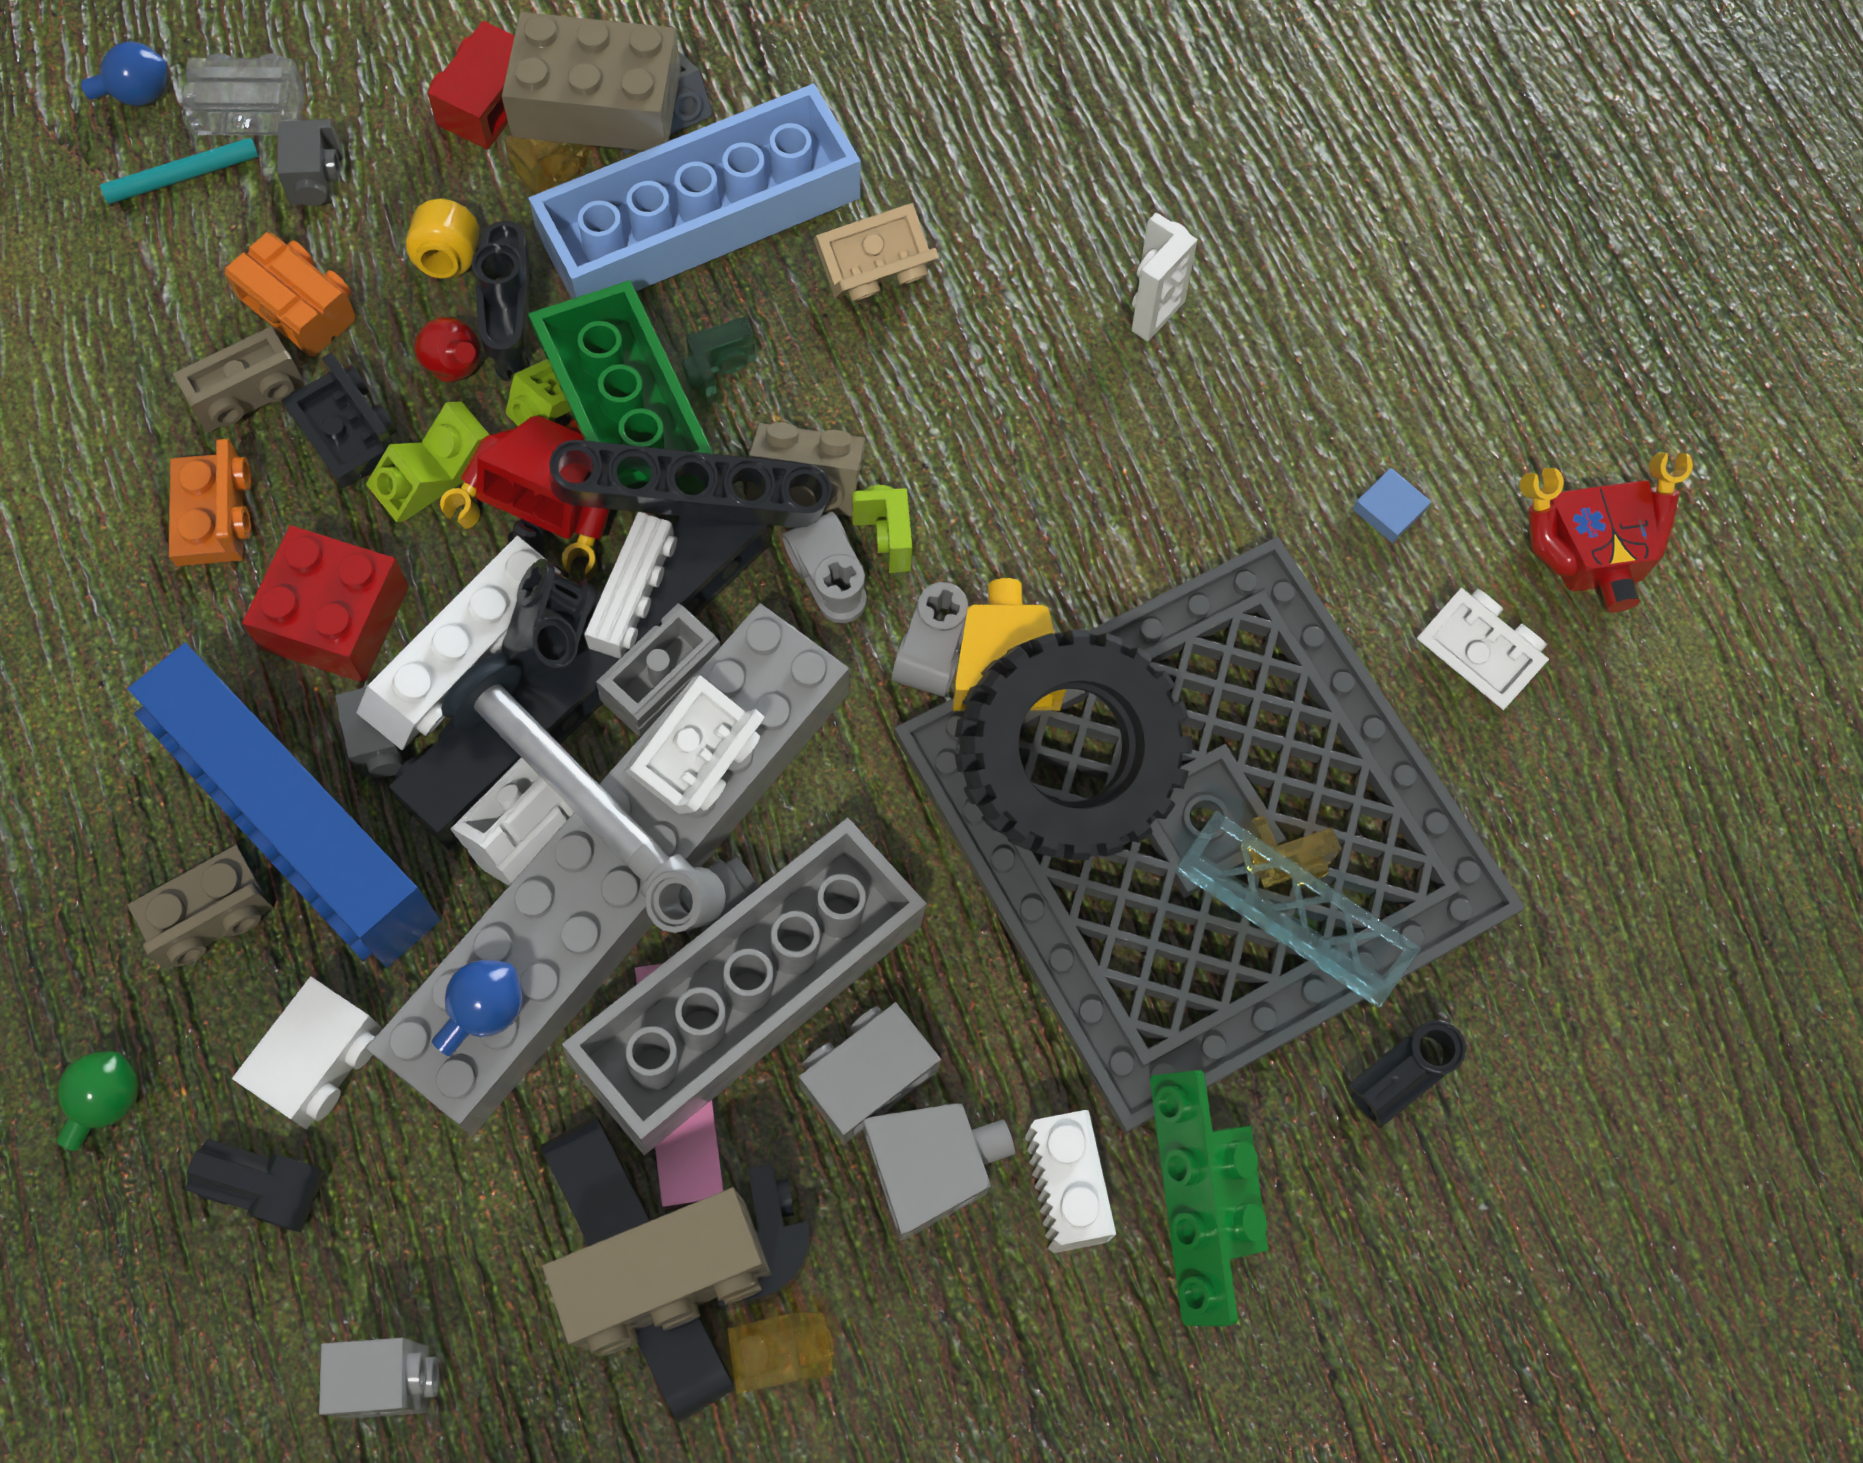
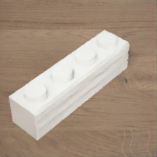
M638 511L584 634L589 649L620 659L625 654L627 648L631 649L634 646L638 635L636 626L640 617L645 618L651 605V598H649L653 587L658 588L664 575L663 563L667 556L671 557L676 548L677 537L674 536L670 521Z

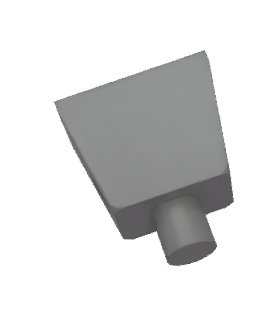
M958 1103L874 1116L863 1120V1132L900 1241L910 1238L986 1195L991 1186L984 1165L1015 1155L1014 1143L1004 1119L971 1130L964 1107Z

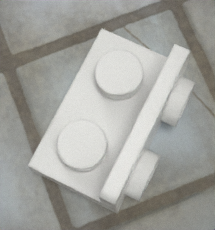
M1154 213L1147 222L1142 260L1137 270L1139 287L1132 301V307L1135 308L1132 332L1147 342L1184 304L1198 240L1190 235L1181 224L1171 222L1158 213Z
M1460 588L1417 637V640L1504 711L1549 661V658L1541 653L1547 644L1522 623L1515 631L1497 617L1504 609L1479 588L1472 595L1463 588Z

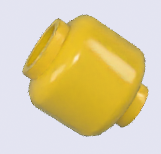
M433 199L419 205L412 215L406 237V252L410 261L425 274L440 279L458 277L467 272L472 265L479 240L480 229L477 220L466 207L455 201Z

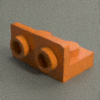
M219 439L216 441V455L170 458L169 558L175 566L243 561V540L250 539L251 537L250 515L247 507L243 506V490H250L251 472L246 457H239L229 439Z

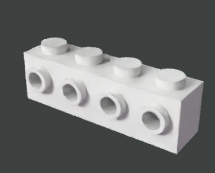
M516 536L367 686L356 713L401 750L419 732L426 737L430 735L445 718L442 715L441 707L445 696L453 684L480 660L492 654L502 653V642L507 633L517 602V591L522 577L534 562L545 558L519 536ZM555 567V572L561 574V571Z

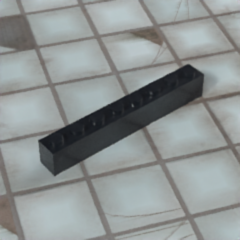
M681 516L672 524L674 536L677 537L676 548L671 557L667 556L663 563L664 575L658 588L653 587L649 596L651 598V605L645 618L640 617L636 626L638 635L635 644L654 626H661V619L678 603L686 608L694 617L697 616L770 546L768 525ZM610 575L608 576V578H607L606 581H605L604 588H605V586H606V584H607V582H608V579H609ZM604 588L595 596L591 611L586 618L577 654L573 662L566 667L535 676H521L517 688L511 695L559 744L566 740L604 704L599 698L596 681L619 660V658L589 649L584 635ZM537 641L538 649L542 654L541 644ZM451 720L440 732L439 741L422 756H414L405 762L398 770L395 781L389 786L400 805L448 850L459 841L450 828L521 758L485 720L463 730L454 728L453 720Z

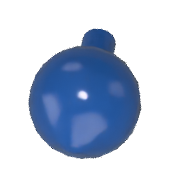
M132 41L118 43L104 55L100 68L101 74L82 80L81 87L89 100L111 94L116 100L126 105H148L156 101L164 92L167 81V64L158 53L147 45Z
M479 960L462 966L453 974L446 986L444 997L445 1010L450 1019L434 1036L431 1042L440 1052L451 1056L469 1034L476 1037L493 1036L511 1026L519 1015L523 1002L522 988L515 967L508 962Z

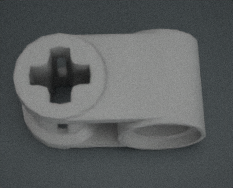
M834 512L820 516L816 523L808 527L794 528L783 533L782 540L790 561L800 578L804 579L820 612L827 619L835 623H848L860 617L867 604V595L864 588L865 573L851 548L841 522Z
M938 582L931 584L923 590L908 633L904 635L892 672V682L938 696H947L959 658L968 608L966 595L958 586L948 582ZM941 608L951 611V614L946 615L944 621L934 619V616L939 615Z

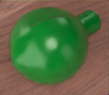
M97 1051L76 1059L65 1069L58 1083L57 1095L59 1105L68 1118L57 1136L56 1142L65 1149L78 1151L91 1128L110 1126L121 1120L133 1108L138 1097V1079L136 1072L121 1053L116 1051Z

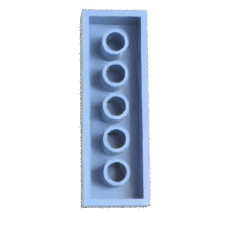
M813 83L528 198L537 235L571 299L628 280H631L635 291H638L860 199L861 161Z

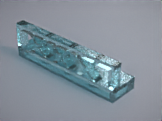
M1217 810L1176 868L1177 872L1379 1009L1421 950L1419 945ZM1219 828L1241 842L1245 866L1224 870L1202 855ZM1249 848L1270 862L1252 865ZM1279 867L1291 875L1296 900L1277 904L1273 903L1258 893L1254 872ZM1247 873L1249 886L1234 875ZM1300 882L1321 896L1303 899ZM1331 902L1342 909L1347 935L1325 938L1310 928L1305 906ZM1298 908L1300 920L1285 910ZM1351 916L1371 930L1354 933ZM1383 937L1403 951L1386 976L1383 977L1360 961L1356 941ZM1349 942L1352 955L1336 944Z

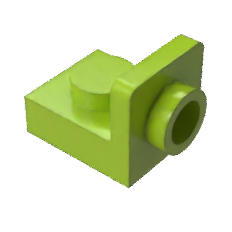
M547 359L514 374L506 407V415L517 426L531 416H541L555 422L556 418L570 412V408Z
M875 485L863 491L853 492V525H875L877 553H887L889 573L911 572L912 539L907 488L893 489L886 485Z

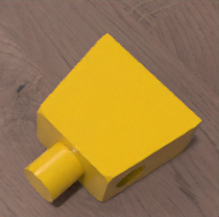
M1001 578L991 581L988 584L989 605H971L967 608L952 702L953 711H965L967 705L963 701L970 687L977 685L983 677L981 672L992 661L1001 658L1007 653V650L1023 642L1050 633L1055 634L1048 607L1044 605H1022V583L1016 579ZM1066 689L1046 695L1036 702L1030 710L1060 711Z

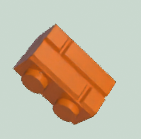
M266 232L249 247L247 254L243 252L225 267L224 274L235 296L306 355L315 357L331 343L333 336L338 337L354 322L356 315L349 301L352 292L343 279L335 272L328 270L323 275L314 267V260L299 243L292 240L286 245L273 233Z

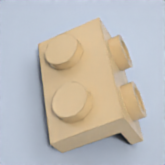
M913 203L816 235L814 238L834 298L849 294L852 302L881 292L879 286L881 282L897 277L899 284L904 285L929 275L927 267L939 259L936 248L930 250L928 248Z

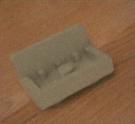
M272 326L173 373L175 380L206 434L219 427L230 426L239 421L243 415L270 402L281 401V399L289 396L292 391L305 386L292 357L285 350Z
M784 422L772 424L759 423L749 458L804 463L819 467L828 476L832 489L830 500L823 513L834 512L836 515H852V493L857 490V482L864 457V437L851 436L841 430L821 432L799 429L792 424ZM747 481V500L752 501L760 498L761 492L754 483ZM795 486L789 489L792 500L798 505L806 507L816 504V497L808 488Z

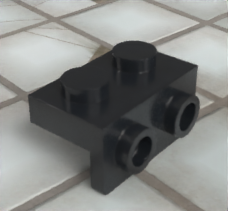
M331 352L322 357L329 373L281 400L303 435L338 485L343 489L374 471L389 444H393L390 436L395 434L397 429L380 403L371 408L364 396L369 393V390L355 367L351 364L343 368Z

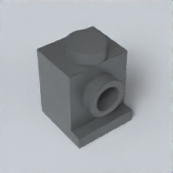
M331 119L278 122L277 174L290 204L318 206L323 203H332L333 181H340L339 160L343 159V150Z
M367 687L335 695L348 758L360 776L386 778L396 775L401 766L406 762L404 749L398 748L356 713Z

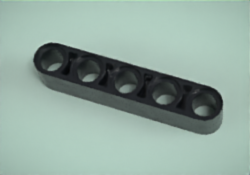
M570 440L558 445L552 452L549 461V482L553 494L563 503L573 506L800 528L816 523L824 512L832 492L831 482L824 471L817 466L795 462L584 440ZM570 463H578L584 465L590 471L591 476L582 483H571L561 476L560 470ZM626 469H636L645 474L648 483L640 489H630L621 484L617 476ZM683 475H693L703 482L705 490L697 495L685 494L679 490L675 481ZM738 481H750L759 488L761 497L752 501L743 500L735 494L732 485ZM795 486L808 488L815 495L816 504L806 507L798 505L792 500L789 489Z
M597 1115L540 1145L548 1165L589 1246L651 1221ZM700 1316L669 1330H663L662 1326L655 1327L652 1324L636 1331L639 1339L637 1344L678 1423L736 1390Z

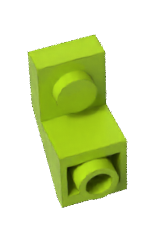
M446 402L422 442L389 444L366 485L396 522H404L442 497L446 491L464 482L460 479L463 471L480 441L485 436H488L489 433L462 402Z

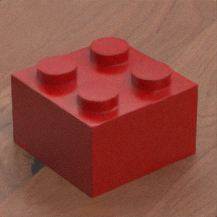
M289 525L242 624L262 651L365 683L409 585L396 558Z

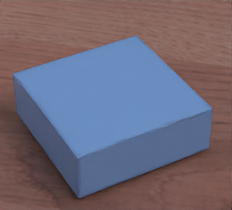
M1390 468L1356 501L1352 510L1393 544L1427 511L1432 502L1395 470Z

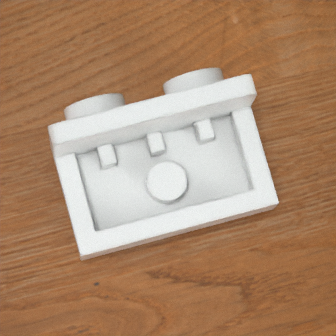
M698 675L691 679L626 766L624 772L679 815L696 812L699 808L705 811L723 792L726 782L721 777L732 762H742L757 745L760 735L755 730L765 716L756 709L745 712L701 675Z

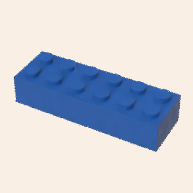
M186 642L127 688L142 704V707L133 714L363 962L374 954L386 968L389 967L441 921L419 888Z

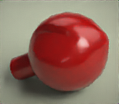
M439 317L427 322L420 329L416 336L414 351L416 359L422 367L432 372L440 381L452 383L463 380L477 368L481 357V344L476 332L466 322L455 317Z

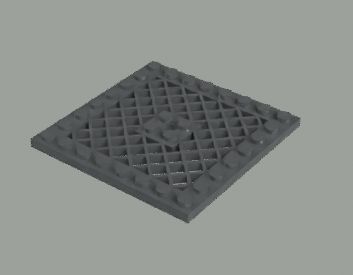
M1278 536L1089 630V634L1100 635L1107 633L1122 638V645L1129 649L1139 647L1153 657L1149 665L1156 672L1165 670L1175 684L1171 691L1174 702H1178L1182 687L1211 695L1206 715L1187 710L1189 718L1180 721L1181 725L1201 730L1202 733L1197 751L1192 750V754L1182 755L1181 763L1185 765L1180 769L1189 771L1184 789L1175 788L1170 797V800L1176 804L1166 819L1157 818L1150 825L1153 833L1147 836L1160 859L1139 854L1141 842H1131L1129 851L1123 849L1122 852L1108 857L1095 856L1125 865L1119 888L1088 880L1094 856H1091L1089 860H1084L1080 877L1049 869L1050 856L1043 855L1039 865L1032 851L1007 841L1008 838L998 831H993L981 819L983 816L977 805L970 804L963 790L967 786L963 772H957L955 754H960V737H955L957 720L963 718L965 711H953V699L894 728V737L1124 1135L1155 1118L1150 1085L1152 1075L1202 1070L1205 1074L1206 1088H1209L1504 923L1526 908ZM1255 613H1257V614L1259 615V617H1255V616H1252V615L1255 614ZM1229 627L1224 645L1205 640V638ZM1238 629L1267 637L1262 655L1234 648ZM1275 643L1278 644L1289 663L1272 658ZM1182 651L1177 669L1157 664ZM1191 653L1220 661L1215 680L1186 672ZM1229 663L1258 671L1253 690L1225 683ZM1268 674L1296 682L1292 701L1263 693ZM1305 688L1320 709L1302 704ZM1066 689L1060 711L1029 710L1020 730L1022 732L1038 724L1033 743L1019 740L1020 756L1028 758L1025 773L1030 781L1036 761L1067 769L1061 791L1032 783L1044 794L1061 801L1074 802L1087 799L1069 793L1075 772L1106 780L1105 788L1115 775L1121 758L1122 741L1120 729L1090 721L1095 701L1104 702L1096 695L1086 691ZM1220 698L1249 706L1244 726L1215 718ZM1087 699L1082 718L1061 713V711ZM1259 709L1287 717L1283 737L1254 729ZM1298 720L1326 728L1322 747L1293 740ZM1047 725L1077 733L1072 754L1041 746ZM1211 733L1240 741L1236 760L1226 744L1206 754ZM1336 734L1350 756L1332 751ZM1085 736L1116 744L1110 765L1080 757ZM1250 744L1279 752L1274 773L1245 765ZM1289 755L1318 763L1313 784L1284 776ZM1328 766L1356 774L1352 795L1324 787ZM1366 782L1369 783L1381 803L1363 798ZM1251 783L1270 788L1266 807ZM1280 792L1309 799L1304 821L1276 813ZM1320 803L1348 810L1343 832L1315 824ZM1197 808L1212 810L1219 818L1220 829L1213 833L1198 831L1190 821V812ZM1359 814L1387 821L1383 843L1355 835ZM1398 829L1412 851L1395 847ZM1281 831L1300 836L1295 858L1273 852V850L1281 847L1286 840ZM1311 839L1340 847L1335 869L1307 862ZM1351 851L1379 858L1374 880L1346 873ZM1252 862L1247 884L1223 878ZM1391 862L1418 869L1414 892L1386 884ZM1263 865L1292 873L1287 896L1258 888ZM1134 868L1164 876L1158 900L1128 891ZM1303 876L1331 884L1326 907L1298 899ZM1431 878V880L1437 887V890L1427 895L1429 880ZM1173 881L1184 898L1203 889L1198 911L1168 903ZM1052 885L1075 891L1069 914ZM1343 888L1371 896L1366 919L1338 911ZM1214 891L1243 899L1238 923L1208 914ZM1084 894L1115 903L1109 927L1078 918ZM1383 899L1406 906L1378 922ZM1254 902L1283 911L1278 934L1248 926ZM1124 906L1155 914L1149 938L1118 930ZM1294 914L1323 922L1317 946L1289 938ZM1164 917L1194 926L1188 950L1158 941ZM1334 926L1359 932L1329 949ZM1204 929L1234 937L1229 961L1199 953ZM1081 934L1105 941L1099 965ZM1245 941L1274 949L1269 973L1239 965ZM1114 944L1144 952L1139 977L1107 969ZM1285 952L1310 959L1280 976ZM1154 955L1185 964L1179 989L1148 981ZM1195 967L1225 976L1219 1001L1189 993ZM1235 979L1261 986L1230 1004ZM1111 985L1135 991L1129 1015ZM1144 994L1175 1003L1169 1029L1138 1020ZM1185 1006L1211 1014L1179 1032ZM1141 1036L1161 1042L1148 1049Z

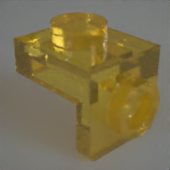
M1264 816L1251 820L1243 833L1244 840L1240 844L1247 868L1251 873L1259 874L1264 888L1293 878L1296 885H1303L1317 880L1329 872L1328 866L1342 849L1332 827L1278 846Z
M822 1312L789 1313L727 1329L737 1394L751 1393L803 1380L821 1379L833 1375L831 1360L833 1355V1339L826 1326L825 1317Z

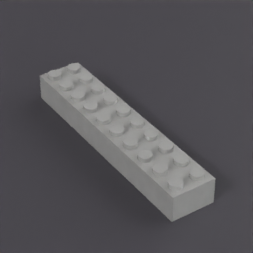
M761 603L755 607L694 676L701 675L745 712L756 709L765 716L755 730L760 735V740L755 748L742 762L737 763L733 761L721 777L726 782V786L718 799L705 811L699 808L696 812L679 815L624 772L626 766L679 695L599 784L670 857L680 854L692 867H702L849 694V667ZM574 812L366 1049L473 1137L654 924L647 914L645 897L641 894L644 882ZM479 960H495L512 964L516 969L521 984L523 998L520 1013L513 1024L503 1032L493 1036L476 1037L469 1034L451 1056L440 1052L432 1044L431 1040L450 1019L445 1010L444 997L446 986L452 975L462 966Z

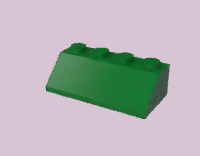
M631 280L528 313L529 321L584 441L713 454ZM626 469L617 476L620 483L630 489H640L648 483L645 474L636 469ZM683 475L675 481L679 490L685 494L694 495L705 490L703 482L693 475Z

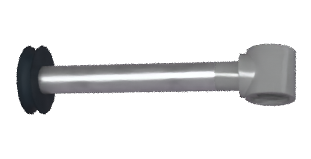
M504 652L496 653L480 660L453 684L444 698L441 707L442 715L448 718L454 717V728L460 730L471 728L485 720L644 882L641 894L645 897L647 914L657 927L663 931L676 933L709 925L719 918L724 909L726 899L724 885L719 877L707 868L692 867L680 854L670 857L511 696L519 684L522 670L516 664L510 665L508 654ZM683 885L692 894L693 904L689 913L680 905L679 893Z

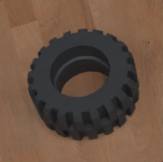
M1068 630L1061 633H1050L1023 642L1007 650L1005 655L992 661L981 672L983 677L976 686L970 687L963 701L967 705L963 718L957 720L955 737H960V754H955L957 772H963L967 784L963 790L970 804L977 805L983 814L981 819L993 831L1000 832L1008 838L1007 841L1023 849L1042 855L1069 860H1089L1091 856L1100 855L1108 857L1122 852L1123 845L1129 842H1141L1153 833L1150 825L1157 818L1166 819L1176 805L1170 800V797L1175 788L1184 789L1189 771L1180 768L1182 755L1192 754V736H1182L1180 721L1189 718L1184 701L1174 702L1169 690L1175 684L1165 670L1156 672L1149 665L1153 657L1139 647L1132 649L1122 645V638L1107 633L1094 635L1089 634L1088 630ZM1063 689L1082 690L1100 698L1113 713L1120 729L1122 741L1119 766L1110 783L1097 795L1074 802L1054 799L1037 789L1028 779L1019 753L1020 730L1028 711L1041 698Z

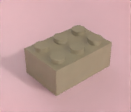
M520 12L502 92V100L511 136L514 138L642 151L668 142L681 72L676 27Z
M734 1187L542 1265L568 1344L588 1349L591 1354L600 1352L601 1356L610 1355L639 1342L636 1331L654 1324L655 1327L662 1326L663 1330H669L698 1318L700 1312L697 1305L714 1298H718L719 1301L723 1300L725 1305L750 1297L762 1290L758 1280L772 1275L746 1204Z

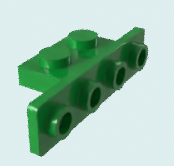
M1202 1070L1152 1075L1150 1085L1181 1320L1185 1326L1234 1325L1238 1322L1230 1259L1269 1251L1266 1235L1267 1221L1262 1207L1257 1171L1258 1157L1254 1148L1251 1126L1212 1130L1205 1074Z

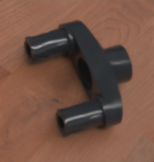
M498 221L489 225L483 231L480 247L472 260V268L476 279L477 316L480 337L484 350L494 360L496 374L504 381H510L509 370L512 371L514 376L515 373L530 367L524 352L527 343L530 282L532 278L529 269V250L523 228L512 221Z

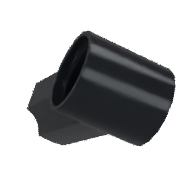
M1442 1020L1428 1021L1408 1033L1400 1043L1346 1085L1345 1088L1349 1092L1352 1102L1365 1118H1368L1378 1128H1381L1446 1074L1456 1070L1461 1065L1466 1053L1465 1040L1460 1031L1451 1023ZM1422 1037L1434 1039L1440 1044L1444 1055L1440 1066L1429 1064L1421 1055L1419 1045Z
M206 1139L203 1146L195 1151L187 1170L188 1178L185 1190L211 1201L247 1210V1215L301 1233L326 1172L306 1163L277 1154H272L270 1158Z

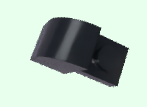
M773 1164L748 1168L758 1226L756 1234L772 1275L758 1280L762 1290L750 1297L725 1305L723 1300H718V1306L722 1311L756 1305L775 1299L796 1282L806 1265L810 1250L809 1222L784 1226L783 1218L794 1216L788 1178L776 1180Z

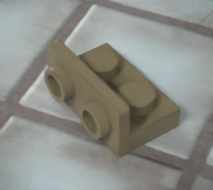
M237 845L127 904L146 940L142 945L146 954L165 970L171 966L180 967L194 962L206 952V946L226 935L235 936L249 931L260 922L263 914L274 909L243 851Z

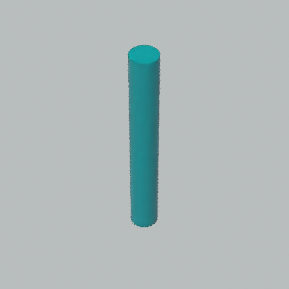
M252 137L102 183L100 184V189L109 205L258 158L259 155Z

